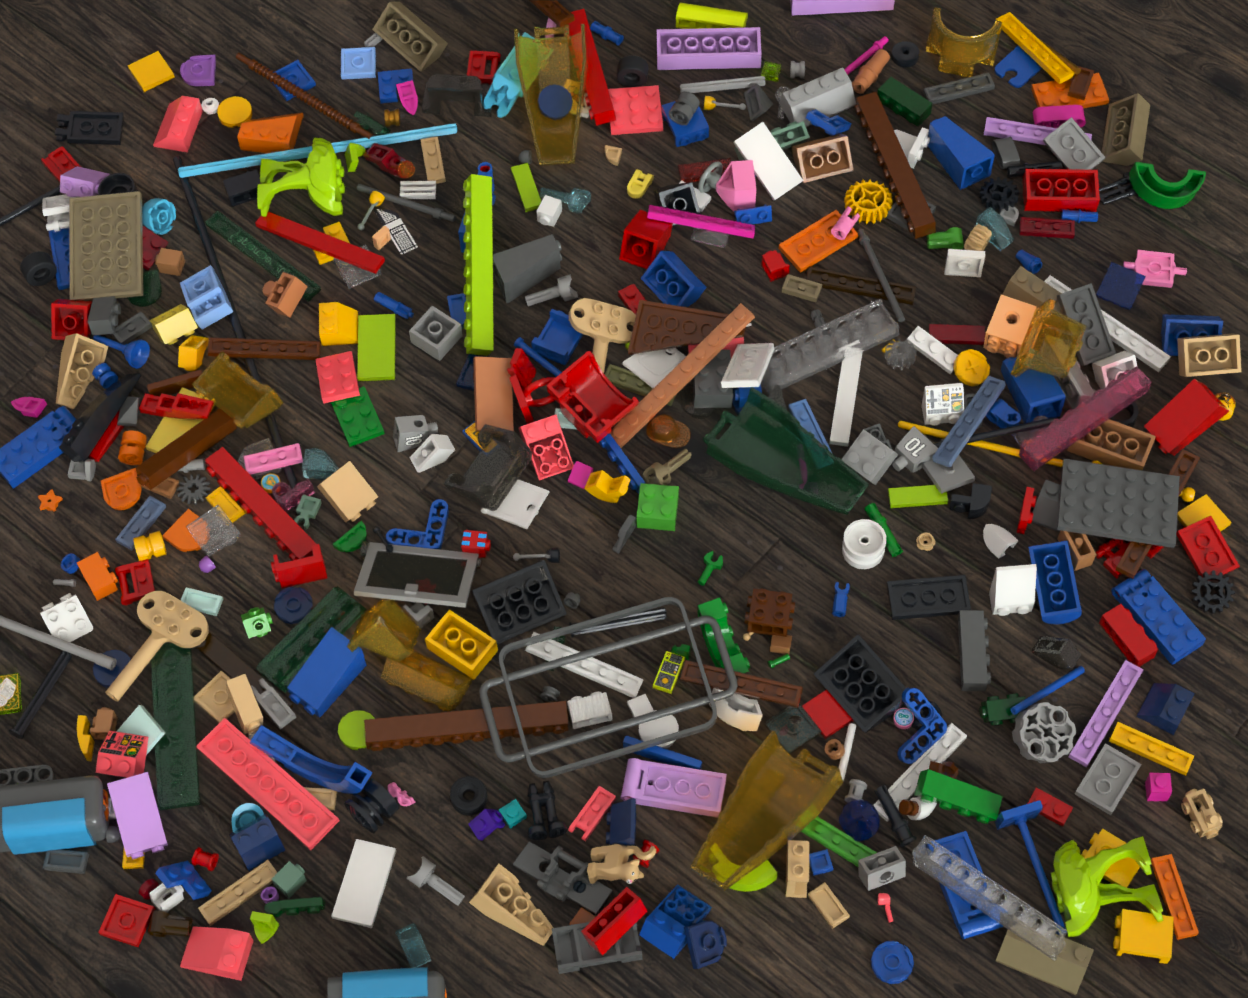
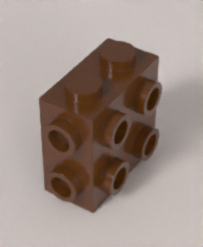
M753 588V594L748 596L747 602L750 612H746L744 621L745 624H748L747 632L787 637V630H792L793 618H789L790 613L794 614L795 610L792 594L784 591L776 592Z

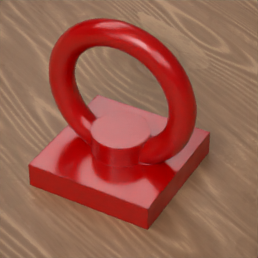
M517 376L509 377L527 424L534 422L529 406L539 407L555 401L551 395L542 399H532L531 396L535 389L549 384L555 377L536 380L523 391Z

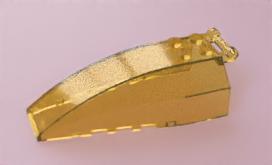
M569 24L561 28L534 27L535 39L522 37L519 35L518 29H514L516 65L539 166L575 163L588 68L585 25L581 24V32L570 36ZM564 34V37L540 38V35ZM549 85L563 86L572 96V108L569 114L562 119L553 120L545 117L538 108L539 94Z
M772 730L747 762L737 781L736 788L729 795L725 808L718 815L714 828L710 830L706 842L703 843L690 866L691 870L724 891L740 881L786 845L788 840L793 839L820 814L843 783L840 770L810 755V752L806 749H803L794 759L779 744L777 734ZM808 762L825 772V774L821 775L803 763Z

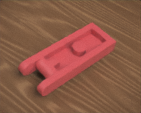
M599 786L572 822L568 831L572 833L576 827L583 830L585 833L582 836V840L586 842L615 802L616 796Z

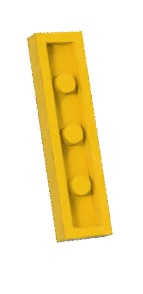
M1117 722L1109 740L1111 743L1185 776L1194 758L1192 754L1120 722Z

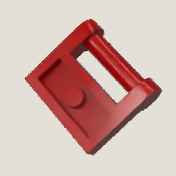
M470 51L466 76L467 82L488 83L491 85L493 82L492 78L498 69L501 54L490 51ZM487 60L492 61L490 75H485Z
M148 559L115 568L122 596L120 599L122 605H130L134 601L141 600L146 594L155 591ZM127 573H131L134 593H129Z

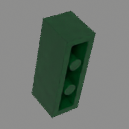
M890 77L878 89L877 95L882 105L887 106L894 113L899 114L907 119L908 122L918 127L931 114L932 102L893 77Z

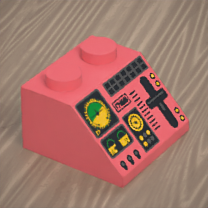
M109 731L98 752L95 773L126 778L144 773L149 737Z

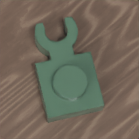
M303 494L296 509L299 515L294 521L298 525L301 521H304V529L307 530L310 526L309 518H316L322 504L321 499Z

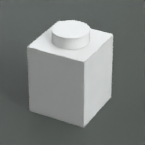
M545 195L537 209V222L554 227L562 212V201Z

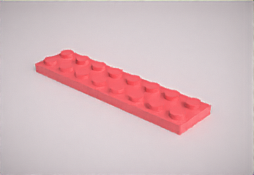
M224 718L196 748L311 851L340 821L339 818L268 755L251 745V740Z

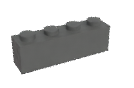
M959 611L958 637L961 691H986L987 684L991 683V673L987 672V666L990 665V655L986 654L989 638L985 636L988 620L984 618V611Z

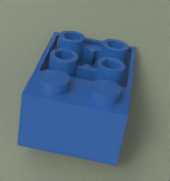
M677 884L645 919L639 936L674 959L687 944L684 927L703 921L712 907Z

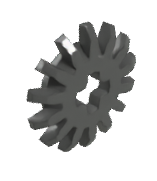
M190 474V480L183 477L186 482L178 483L182 487L176 489L181 491L177 496H183L182 502L188 499L187 504L189 505L191 501L197 504L199 499L203 502L204 499L202 497L209 495L206 491H211L210 487H206L210 485V482H204L207 478L202 477L199 480L200 474H197L195 479L193 474ZM192 485H196V488H199L195 490V493H192L191 490H188L189 488H192Z

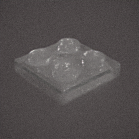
M363 245L360 247L369 251L367 245ZM333 258L348 289L382 275L380 269L374 274Z

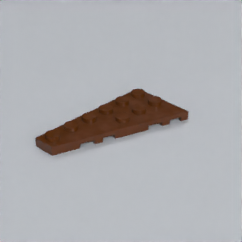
M640 300L628 354L700 344L729 314ZM745 328L735 338L744 337Z

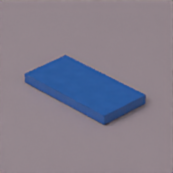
M69 228L56 232L50 230L49 237L53 262L57 267V286L59 290L70 288Z

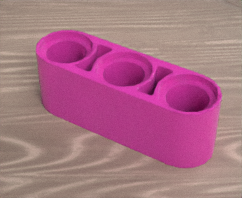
M1081 105L1046 106L1033 110L1035 125L1058 128L1071 117L1080 128L1086 124L1084 110Z

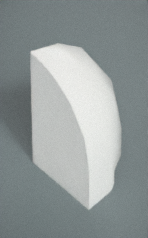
M994 524L985 525L983 530L985 544L998 559L1005 555L1004 552L1009 546L1013 548L1018 542L1006 529Z

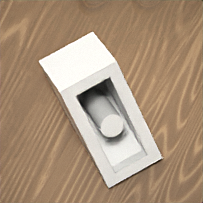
M431 434L411 455L410 460L416 471L420 473L445 462L455 451V448L448 435Z

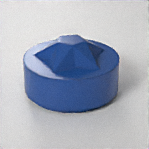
M73 553L67 554L61 561V569L68 574L76 572L79 569L77 562L81 561L80 558Z

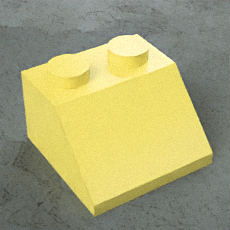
M182 304L149 320L161 342L164 344L168 343V345L176 343L178 338L183 335L186 337L193 334L194 330L198 328L189 309Z

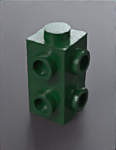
M1018 693L1006 695L1007 699H999V696L987 697V701L981 702L979 708L980 716L983 718L984 723L990 722L991 726L1003 724V720L1009 719L1010 723H1016L1015 718L1018 714H1012L1011 708L1025 700L1026 697H1019Z

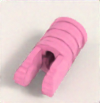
M849 206L831 229L832 235L839 240L846 238L860 217L857 213L852 219L849 218L848 215L852 210Z

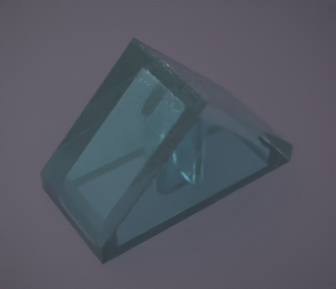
M414 923L395 931L411 968H417L431 961L423 939Z

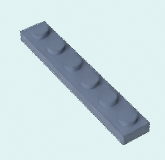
M991 376L986 378L933 455V462L949 468L952 466L1005 388V381Z

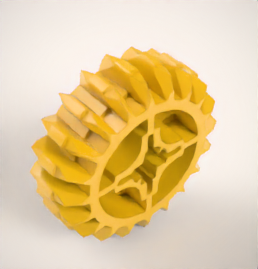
M871 179L868 182L862 180L861 183L856 181L855 185H851L846 192L844 198L845 209L848 206L852 209L848 215H852V218L858 213L860 215L859 223L865 221L867 225L869 221L873 224L876 220L881 222L882 218L887 217L888 211L893 204L892 193H889V188H884V183L879 185L878 180L875 183Z

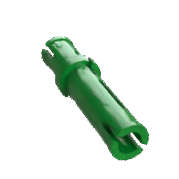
M875 503L867 505L864 510L870 520L878 523L885 531L886 547L891 556L896 557L900 555L903 550L889 529L886 518L881 515Z

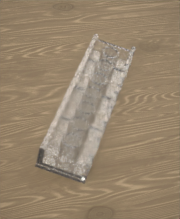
M881 299L876 300L774 347L773 354L777 351L781 352L774 357L772 354L761 384L768 395H771L843 360L899 336V324L894 321L884 307L883 301ZM879 306L875 311L870 312L874 307ZM863 313L859 318L854 319L858 314ZM846 321L844 325L838 327L841 322ZM830 328V330L828 331L830 336L826 333L825 335H822V332L825 329ZM814 336L811 340L805 342L808 337ZM797 343L794 348L789 349L791 345Z
M924 836L918 846L912 851L913 865L1052 960H1057V956L1066 945L1064 937L1068 933L1067 930L928 836ZM925 844L932 845L934 851L932 852L931 850L926 848ZM1002 893L1005 896L1004 900L1000 898L1002 896ZM1020 906L1023 908L1022 912L1018 910ZM1057 931L1060 934V938L1054 935Z

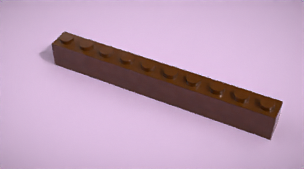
M877 92L857 97V105L854 106L856 115H860L861 126L866 128V137L868 141L872 142L873 153H877L878 164L884 168V177L886 180H889L891 193L894 192L896 195L895 201L897 206H901V215L903 219L907 220L909 233L912 232L915 239L936 233V221Z
M566 701L516 705L524 735L533 734L534 736H541L549 732L561 734L569 731ZM512 706L491 708L499 738L503 739L507 736L520 738ZM483 709L364 720L367 750L371 749L372 751H380L383 748L390 747L392 749H401L403 746L421 747L423 744L442 745L444 742L462 743L464 740L478 742L491 738Z

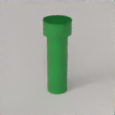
M787 653L777 659L768 661V665L772 669L776 665L789 660L790 656Z

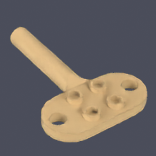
M583 298L577 300L570 308L569 321L577 332L594 339L592 354L604 373L609 342L618 344L630 342L632 332L627 329V325L634 327L636 315L631 310ZM574 311L581 312L583 317H576Z
M153 591L141 598L137 605V614L141 623L149 628L152 633L105 693L111 699L118 702L164 643L171 642L182 648H193L200 645L206 639L209 632V625L202 613L164 591ZM154 602L152 608H144L146 603ZM195 630L202 631L198 637L191 636Z

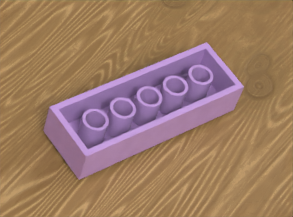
M790 0L792 16L893 10L895 0Z
M760 27L657 29V70L761 68Z

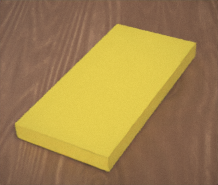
M183 387L179 392L180 394L213 401L212 409L216 404L214 399ZM164 417L147 443L146 449L153 453L159 452L204 419Z

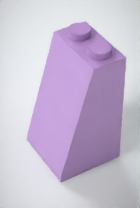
M148 772L107 783L127 858L137 859L143 857L145 852L151 850L152 853L165 850L164 847L168 846Z

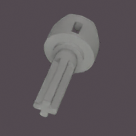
M571 274L557 278V286L525 296L527 305L531 306L559 297L560 295L565 302L578 298L577 292L570 287Z
M422 856L420 870L416 874L408 876L407 880L414 883L418 888L427 883L455 905L459 906L465 895L436 874H433L436 865Z

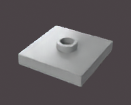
M958 455L950 468L935 463L933 460L923 463L922 468L941 494L975 482V476L960 455Z

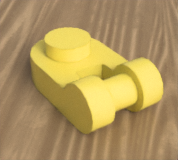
M637 169L628 183V195L635 199L642 197L649 185H651L654 175L644 174L641 170Z

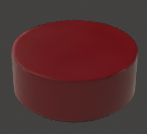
M148 879L140 886L139 894L145 900L150 899L149 893L160 884L155 879Z

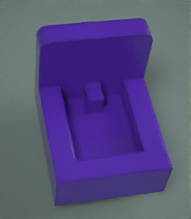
M484 809L468 823L477 839L482 841L496 828L506 826L503 822V816L495 809Z

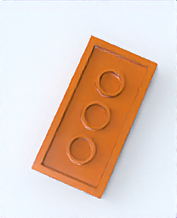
M1099 73L1093 74L1085 101L1068 96L1073 78L1061 84L1054 80L1032 84L1031 87L1038 107L1081 105L1083 108L1108 104L1109 97Z
M835 210L780 243L779 250L801 273L808 269L809 266H813L857 239L858 233L852 228L844 240L835 238L831 233V229L841 217V214Z

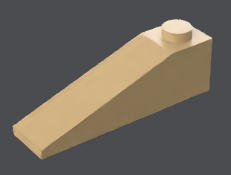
M77 333L65 337L61 352L56 404L72 410L76 407L84 395L85 389L94 379L92 375L94 368L105 362L109 346Z
M498 864L469 903L485 916L544 946L552 934L553 926L542 911L537 909L531 902L530 895L527 892L525 893L519 886V880L516 876Z

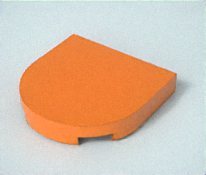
M136 468L100 480L104 500L111 508L120 511L126 510L134 506L139 500L141 484L136 478Z
M188 509L162 536L164 540L182 552L198 551L209 540V528L201 517Z

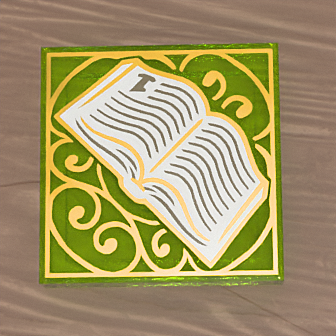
M20 674L0 675V715L22 712Z

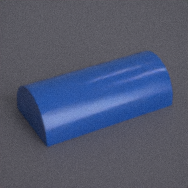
M1068 541L1028 547L1031 564H1036L1037 567L1036 591L1042 621L1047 624H1064L1079 618L1082 610Z

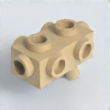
M1192 789L1188 791L1182 800L1181 807L1184 814H1189L1192 820L1190 822L1192 831L1198 833L1200 838L1206 836L1207 839L1217 836L1223 822L1220 814L1216 813L1213 807L1212 797L1206 793L1205 789L1198 791L1197 789Z

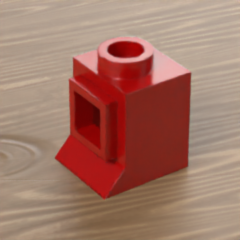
M776 250L768 251L762 255L761 266L770 282L789 274L790 265L784 262L781 254L777 253Z

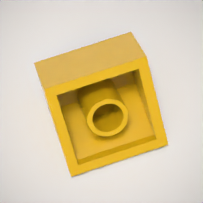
M338 302L319 303V336L322 346L358 344V311Z

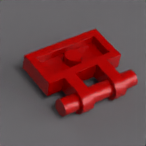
M1111 538L1112 540L1107 544L1103 543L1099 546V550L1095 553L1098 559L1102 556L1107 559L1104 561L1103 566L1117 579L1122 573L1116 571V567L1130 542L1126 544L1124 540ZM1117 546L1120 550L1114 554L1111 550Z

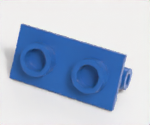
M766 204L760 207L737 209V211H734L736 222L747 224L771 222L772 209L771 205L766 206Z

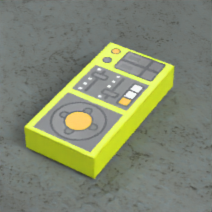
M666 651L653 683V688L672 694L685 657Z

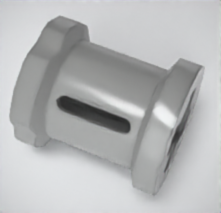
M851 779L849 781L850 789L848 795L845 796V801L851 805L860 806L863 804L862 796L864 790L867 789V784L861 780Z

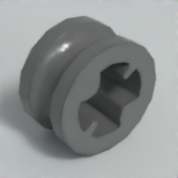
M544 686V692L540 694L541 699L546 702H557L556 697L560 696V692L553 687Z

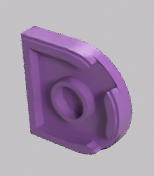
M196 55L182 63L180 73L185 83L191 86H215V55Z

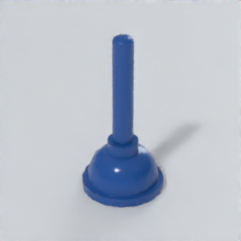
M94 335L93 337L94 341L122 351L126 361L133 368H141L149 357V344L142 339L124 345L100 335Z

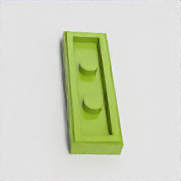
M528 163L511 167L525 212L538 209L541 199Z
M935 485L888 488L890 508L948 504L947 492L941 494Z

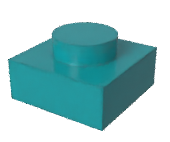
M516 799L499 809L509 828L527 818V814Z

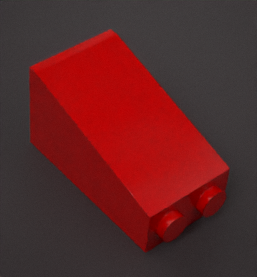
M1194 378L1144 427L1148 430L1146 433L1156 436L1155 439L1160 443L1158 447L1165 454L1175 455L1226 415L1229 409L1205 384Z

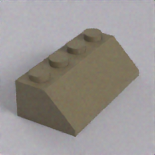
M389 2L372 29L420 72L435 62L448 45L445 40L401 2Z
M1139 93L1109 104L1102 154L1106 158L1102 162L1129 166L1143 160L1150 104Z
M1020 266L1009 280L1002 295L1037 306L1033 325L1048 335L1062 339L1068 331L1057 299V295L1062 293Z
M1013 916L996 962L1076 995L1094 949Z

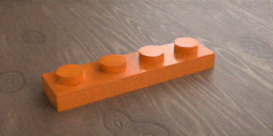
M1172 854L1152 858L1151 865L1168 915L1174 917L1173 930L1177 940L1197 936L1199 932Z

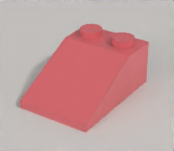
M193 926L180 967L241 981L253 939L250 933L234 929Z

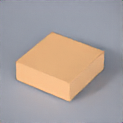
M385 225L372 236L374 247L377 250H380L391 240L389 228Z

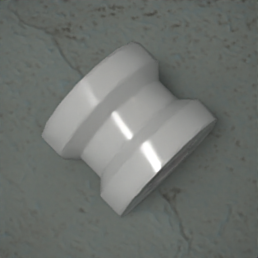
M791 61L790 78L800 77L804 79L805 61L800 63Z

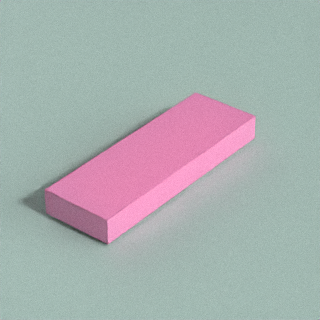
M297 443L244 456L246 471L252 475L303 463L300 444Z

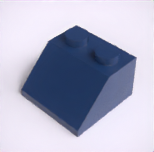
M1154 683L1136 717L1174 735L1195 693L1177 684Z
M631 798L611 805V812H607V825H610V832H606V844L635 846L636 799Z
M266 814L229 834L248 871L285 851L275 828Z

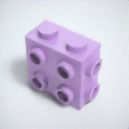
M77 166L61 175L60 192L67 194L69 197L98 195L99 184L110 174Z

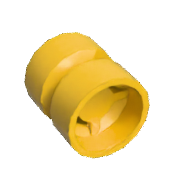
M160 531L149 533L148 537L142 535L133 538L139 561L149 560L153 555L155 557L167 555Z

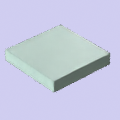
M138 705L116 731L148 736L146 755L166 733L142 705Z

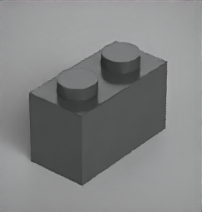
M115 296L93 298L88 317V324L92 335L114 334L115 328L118 326V315L121 314L120 303H117Z

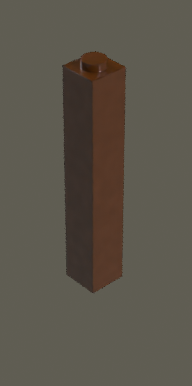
M224 407L212 413L207 419L195 425L137 466V481L142 486L145 485L152 490L236 430L235 415Z

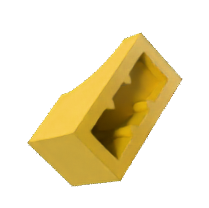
M191 335L179 346L178 367L184 368L186 371L197 370L202 365L209 338Z

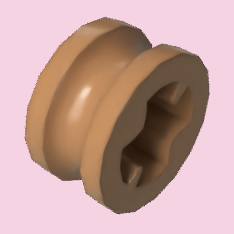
M832 739L825 745V753L833 760L840 759L845 753L844 746L837 739Z

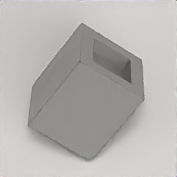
M417 602L411 608L406 604L403 606L404 615L419 630L434 619L433 609L428 604L424 606L422 603Z

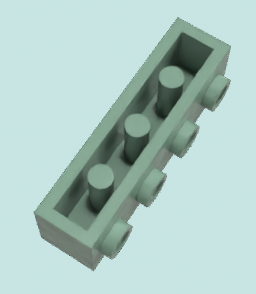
M795 121L787 124V127L783 129L778 127L771 130L772 136L782 150L804 143L810 138L804 121L800 123ZM735 147L734 149L739 161H745L742 154Z

